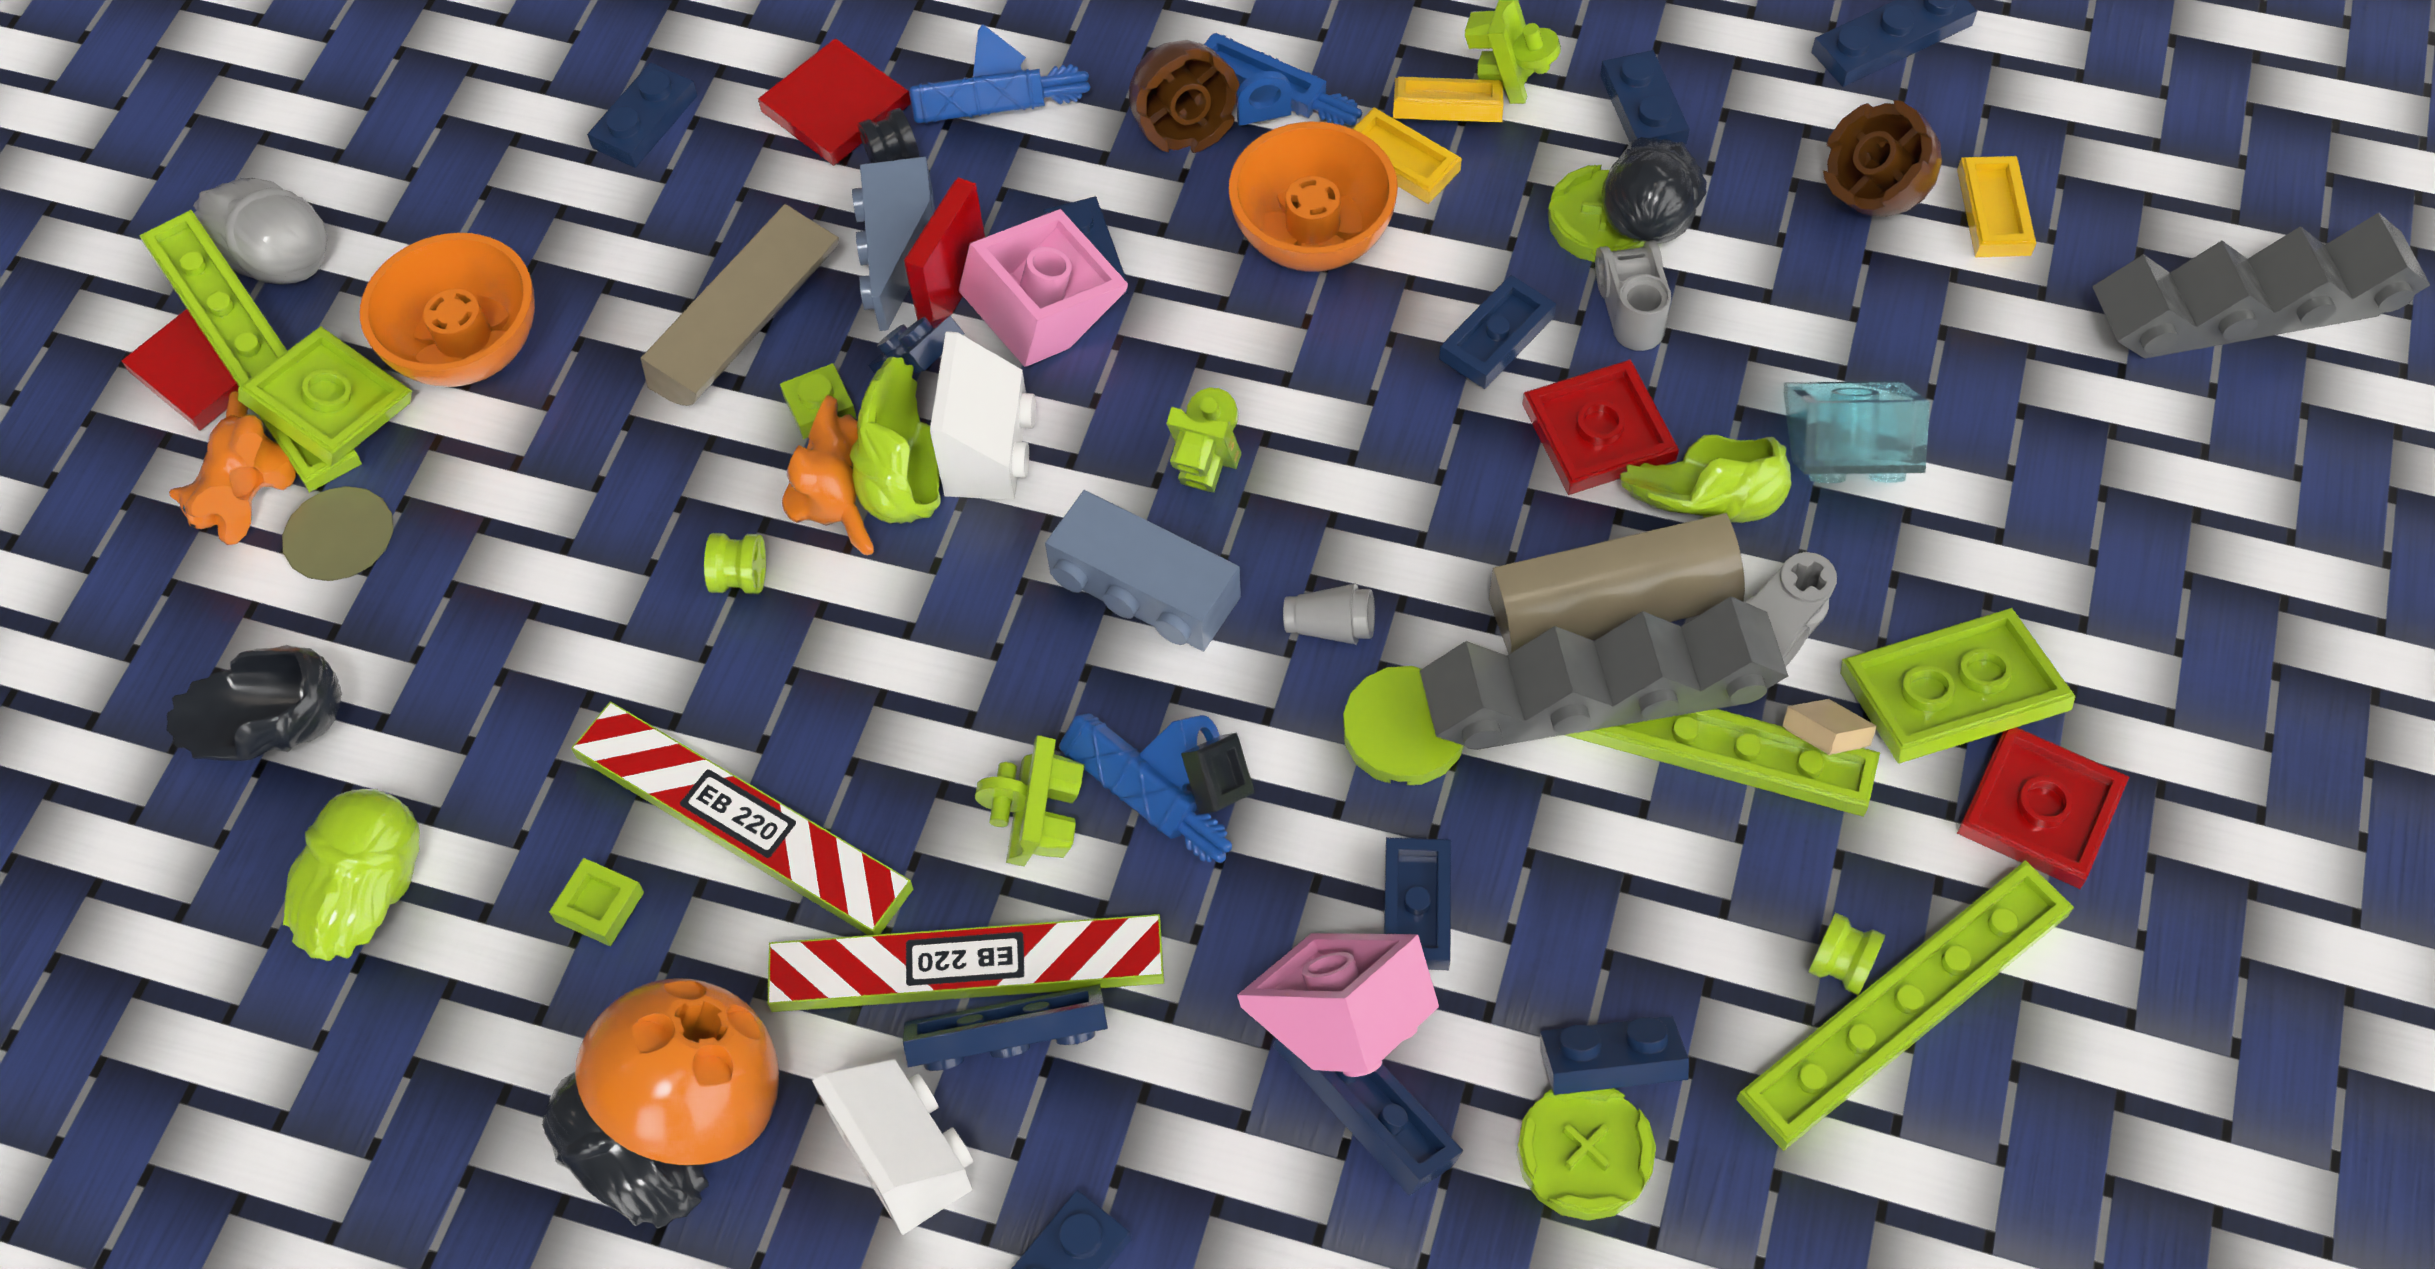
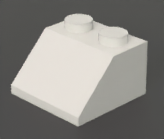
M958 332L945 333L930 426V434L944 496L1014 500L1017 477L1026 478L1028 474L1029 445L1028 442L1022 441L1024 428L1033 429L1036 415L1035 394L1026 393L1022 369Z
M894 1059L824 1073L812 1081L836 1129L901 1235L909 1232L972 1191L964 1168L974 1161L955 1129L952 1127L941 1133L932 1119L930 1113L938 1109L939 1106L919 1073L907 1079Z

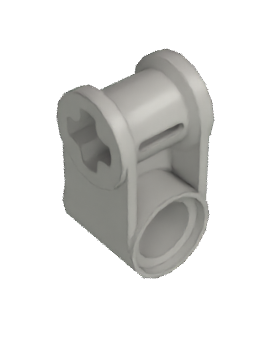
M1655 240L1646 241L1642 248L1611 251L1608 246L1597 248L1595 256L1597 284L1601 296L1605 299L1614 336L1620 344L1632 350L1645 351L1656 347L1664 337L1671 302V290L1663 270L1662 256L1658 243Z
M1803 552L1790 557L1766 585L1745 602L1767 611L1785 667L1796 656L1805 640L1824 620L1829 609V598L1837 584V573L1833 564L1825 557L1816 553Z

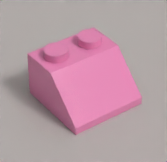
M1059 209L970 243L959 292L1020 363L1027 367L1070 349L1126 292L1128 283L1067 215Z
M1311 933L1237 994L1240 1007L1312 1070L1339 1071L1348 1077H1359L1377 1070L1382 1065V1060L1402 1041L1412 1037L1417 1032V1027L1439 1007L1418 934Z

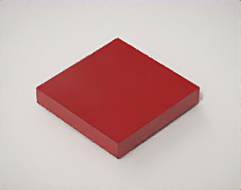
M836 38L758 98L762 113L833 166L862 144L858 130L859 122L867 119L874 122L885 119L888 111L900 108L903 111L911 104L907 89Z
M959 177L956 181L954 180L904 259L917 321L926 317L929 322L949 315L951 316L963 297L959 292L969 245L972 242L985 238L976 183Z
M187 309L121 360L130 374L199 431L227 409L230 394L235 391L238 392L239 386Z
M1631 359L1533 389L1523 394L1522 405L1568 495L1620 479V474L1627 472L1626 467L1629 464L1638 467L1643 463L1657 466L1677 460L1679 448Z
M2016 727L2003 731L1957 834L2018 862L2023 863L2026 860L2034 869L2081 889L2090 873L2129 776Z

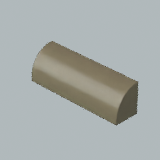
M784 204L641 357L647 387L673 403L683 406L693 405L837 248L839 237Z
M1727 513L1494 567L1492 570L1489 601L1507 652L1511 654L1554 626L1590 640H1596L1642 611L1672 622L1700 615L1730 596L1744 602V570L1734 529Z

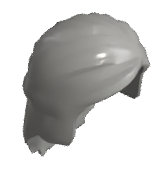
M240 178L229 183H222L215 188L200 192L198 200L193 205L196 209L194 212L195 216L229 266L241 275L254 278L263 283L293 284L314 275L323 262L328 240L323 220L306 200L298 197L291 191L283 190L272 181L258 178Z

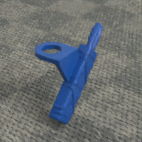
M982 24L977 34L973 78L964 77V79L938 83L927 82L928 84L922 85L920 83L919 85L912 86L909 89L913 119L916 123L928 124V122L932 121L935 123L940 120L954 118H972L976 115L979 117L984 114L990 115L991 113L1034 109L1035 107L1045 106L1044 98L1049 97L1058 104H1062L1063 101L1070 103V99L1073 102H1077L1078 99L1082 98L1081 93H1086L1091 88L1090 84L1085 82L1089 79V74L1086 71H1078V67H1073L1072 64H1069L1067 68L1065 65H1062L1059 69L1057 66H1054L1047 76H1040V69H1026L1024 71L1021 69V64L1026 57Z
M1218 33L1212 34L1204 43V45L1214 50L1234 69L1240 84L1236 94L1237 121L1239 126L1289 116L1291 111L1307 118L1314 111H1317L1321 120L1326 118L1328 123L1333 122L1334 124H1347L1349 126H1354L1357 123V119L1362 116V110L1357 108L1358 104L1355 103L1354 99L1348 100L1347 96L1342 97L1340 93L1326 94V81L1318 78L1316 75H1311L1310 72L1302 71L1279 61L1278 58L1275 59L1271 55L1268 56L1264 52L1254 50Z
M1090 713L1074 717L1059 744L1060 750L1067 758L1084 764V770L1097 779L1105 789H1109L1110 793L1117 795L1120 801H1124L1143 816L1160 833H1164L1170 839L1179 837L1181 834L1184 835L1187 850L1193 849V854L1195 856L1199 855L1201 861L1211 862L1212 859L1218 863L1225 861L1226 853L1232 849V843L1225 838L1227 836V831L1224 830L1225 826L1223 824L1217 825L1218 820L1210 819L1211 815L1209 813L1201 815L1194 813L1197 805L1194 795H1192L1191 791L1187 790V784L1190 782L1181 753L1197 746L1199 731L1204 734L1206 741L1220 736L1217 727L1209 717L1199 715L1173 721L1141 753L1137 751V748H1133L1108 728L1106 723L1099 721L1098 717H1094Z

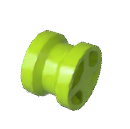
M711 533L706 542L704 556V576L708 591L711 593H724L729 587L741 588L746 594H760L764 586L766 574V550L762 535L747 534L742 540L730 539L724 533Z
M1835 912L1808 973L1819 978L1828 975L1835 977L1843 982L1845 990L1859 995L1882 946L1885 934L1874 929L1866 932L1851 927L1847 917Z

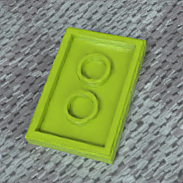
M2013 608L1842 659L1840 672L1870 721L1877 726V732L1898 764L2071 711L2075 700L2074 693Z

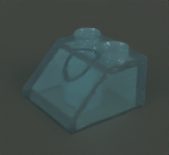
M1784 382V401L1792 462L1804 474H1810L1809 479L1811 481L1841 483L1846 481V474H1869V479L1872 481L1896 483L1905 481L1906 473L1926 472L1930 401L1903 382Z

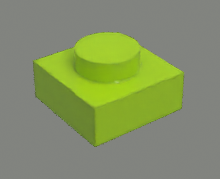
M834 363L780 383L784 399L803 439L809 437L817 412L827 395L837 399L838 417L850 414L857 419L854 405Z
M583 858L549 913L555 922L611 947L644 894V891L638 881Z

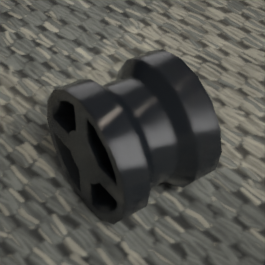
M900 108L888 111L885 119L874 122L867 119L858 123L861 141L870 163L919 157L912 129Z

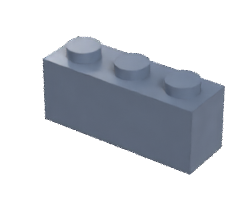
M1086 490L1082 491L1045 542L1050 574L1061 586L1076 593L1082 590L1102 600L1112 612L1123 618L1131 619L1134 616L1155 627L1158 633L1166 640L1177 645L1187 643L1204 652L1241 598L1240 566Z

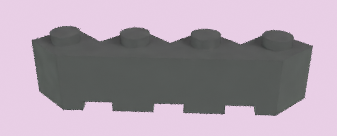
M2377 213L2326 245L2322 244L2300 226L2248 259L2222 240L2172 272H2168L2143 254L2092 287L2117 341L2146 359L2377 317L2384 312H2392L2406 306L2413 300L2415 294L2429 287L2430 283L2402 232L2380 213Z
M1731 596L1682 626L1642 611L1595 641L1554 626L1509 655H1504L1465 641L1420 670L1436 737L1474 750L1748 704L1762 698L1767 693V688L1788 677L1767 611Z

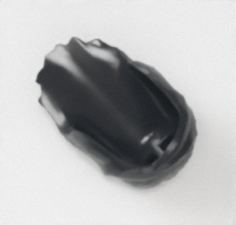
M1640 137L1629 143L1627 149L1612 165L1603 183L1604 211L1608 222L1620 235L1637 241L1655 240L1658 244L1666 243L1676 239L1689 228L1696 214V208L1707 193V182L1703 177L1702 169L1697 165L1696 159L1690 154L1683 142H1673L1669 139L1660 140L1656 137Z
M285 645L275 648L244 651L239 653L230 662L231 669L214 673L205 679L193 681L187 693L175 695L172 698L174 707L166 715L168 721L166 730L173 736V743L176 748L187 749L191 752L193 759L245 761L274 749L289 752L294 746L310 742L322 736L330 729L340 709L341 686L338 684L339 680L330 664L323 656H320L310 648Z
M575 1072L562 1079L554 1089L546 1106L542 1126L544 1134L552 1145L555 1162L569 1169L582 1187L599 1201L628 1218L634 1226L642 1222L653 1223L657 1229L668 1225L673 1219L687 1217L693 1208L701 1203L700 1193L709 1186V1182L703 1172L705 1164L677 1165L652 1160L638 1155L614 1141L594 1122L584 1107L578 1093Z

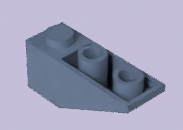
M926 157L860 165L862 188L852 189L856 221H865V231L856 232L859 262L861 266L869 265V275L859 277L864 310H875L879 331L889 329L910 289L904 259L935 212L933 190Z

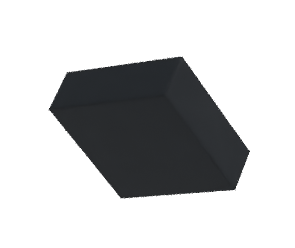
M1237 732L1220 735L1181 753L1199 814L1216 812L1255 793Z

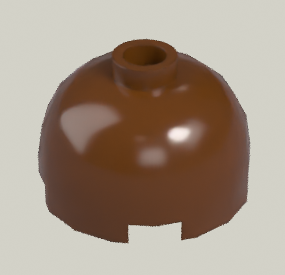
M1190 40L1168 42L1149 51L1136 66L1129 86V106L1142 133L1159 149L1169 152V149L1180 150L1190 146L1192 153H1196L1218 142L1233 125L1235 117L1231 113L1236 103V92L1240 84L1234 69L1208 46Z
M1893 100L1894 104L1884 103L1875 107L1868 103L1860 105L1839 122L1826 144L1831 148L1827 161L1828 172L1823 171L1828 187L1834 196L1865 215L1888 217L1909 211L1927 197L1936 185L1941 169V143L1934 130L1922 114L1899 100Z

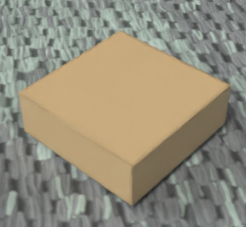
M1830 699L1788 706L1782 725L1790 733L1828 755L1871 746L1877 727L1875 724Z

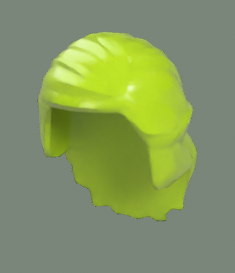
M902 357L887 358L871 380L858 414V439L853 444L850 452V458L853 463L852 477L854 488L860 504L871 515L889 524L896 522L900 524L905 522L912 523L918 519L930 518L941 503L939 469L930 434V425L920 422L915 397L918 384L912 378L914 367L911 364L905 365Z
M1703 435L1688 448L1683 461L1657 466L1643 463L1640 467L1629 464L1626 467L1627 472L1620 474L1622 487L1628 490L1632 497L1647 503L1652 508L1668 512L1695 514L1703 518L1727 513L1730 522L1738 523L1757 521L1770 516L1784 503L1791 488V471L1786 457V447L1780 444L1774 437L1740 441L1719 435Z
M360 789L341 793L326 804L313 825L305 831L306 846L295 859L288 873L283 925L288 926L292 931V943L298 948L304 949L310 958L331 961L335 956H341L346 959L351 957L357 945L368 944L371 941L376 929L382 924L389 905L395 904L408 890L420 850V830L413 812L399 799L378 789Z

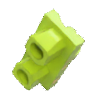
M1498 0L1495 11L1471 12L1465 28V38L1469 49H1493V51L1481 52L1477 64L1478 78L1481 80H1500V82H1503V87H1505L1510 104L1526 103L1528 96L1524 84L1528 77L1534 72L1537 74L1546 73L1550 69V64L1557 59L1561 51L1559 38L1554 31L1548 28H1539L1535 23L1525 24L1519 0Z
M1211 387L1198 391L1190 399L1186 414L1182 409L1171 407L1166 423L1175 441L1170 463L1173 468L1180 471L1178 479L1185 486L1214 493L1222 466L1237 469L1241 451L1233 430L1238 422L1239 411L1234 398L1227 391Z
M1037 735L1034 741L1033 754L1024 756L1021 761L1019 780L1015 779L1017 766L1010 762H1001L998 765L997 777H987L977 782L975 799L982 806L991 809L989 821L991 825L1007 827L1010 812H1014L1006 863L1024 867L1033 854L1064 858L1073 845L1076 826L1075 818L1046 812L1045 810L1047 798L1068 803L1075 801L1082 784L1084 764L1055 755L1056 739Z

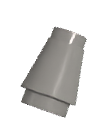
M1355 583L1300 594L1298 596H1286L1283 607L1286 633H1298L1300 635L1357 645L1359 639H1371L1375 626L1373 592L1371 589L1359 590Z

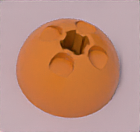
M1314 121L1288 124L1258 137L1239 155L1229 179V197L1232 212L1238 227L1249 243L1269 260L1281 266L1305 272H1319L1339 268L1365 254L1376 244L1386 230L1395 209L1398 190L1395 169L1387 154L1378 144L1364 134L1349 127Z
M447 233L432 236L398 251L374 273L361 299V328L375 353L388 366L407 378L423 384L442 387H457L477 383L493 376L506 367L525 344L532 327L535 309L532 280L526 265L518 254L498 240L473 233Z
M686 978L665 979L647 983L616 999L597 1017L587 1031L579 1048L575 1066L576 1084L582 1103L594 1122L609 1137L638 1155L677 1165H700L721 1161L750 1146L761 1135L770 1121L779 1087V1067L775 1047L767 1028L754 1010L738 996L722 987Z

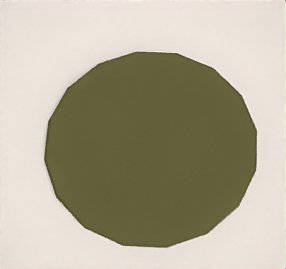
M344 486L324 490L304 501L290 516L282 534L283 554L292 569L307 578L334 581L352 577L372 566L386 551L393 534L392 513L381 497L367 489Z

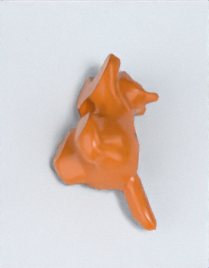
M235 391L229 396L226 418L220 420L210 433L207 452L198 476L193 483L184 487L173 488L169 491L172 499L180 504L181 511L187 518L190 526L196 529H204L218 525L219 539L226 545L237 544L248 532L252 518V500L257 492L263 487H272L279 490L286 489L293 484L296 478V471L279 444L263 433L262 421L255 415H248V407L238 401V392Z
M827 395L813 422L807 448L798 445L791 457L787 469L789 484L782 498V506L789 519L796 523L814 521L827 526L841 521L845 526L851 544L862 554L871 555L874 552V546L865 529L859 509L856 506V492L852 477L853 463L850 458L852 446L858 439L857 420L850 414L838 417L837 399Z

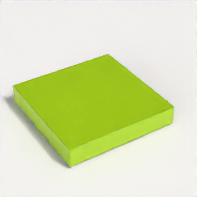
M322 326L238 388V401L329 466H333L409 405L412 390Z

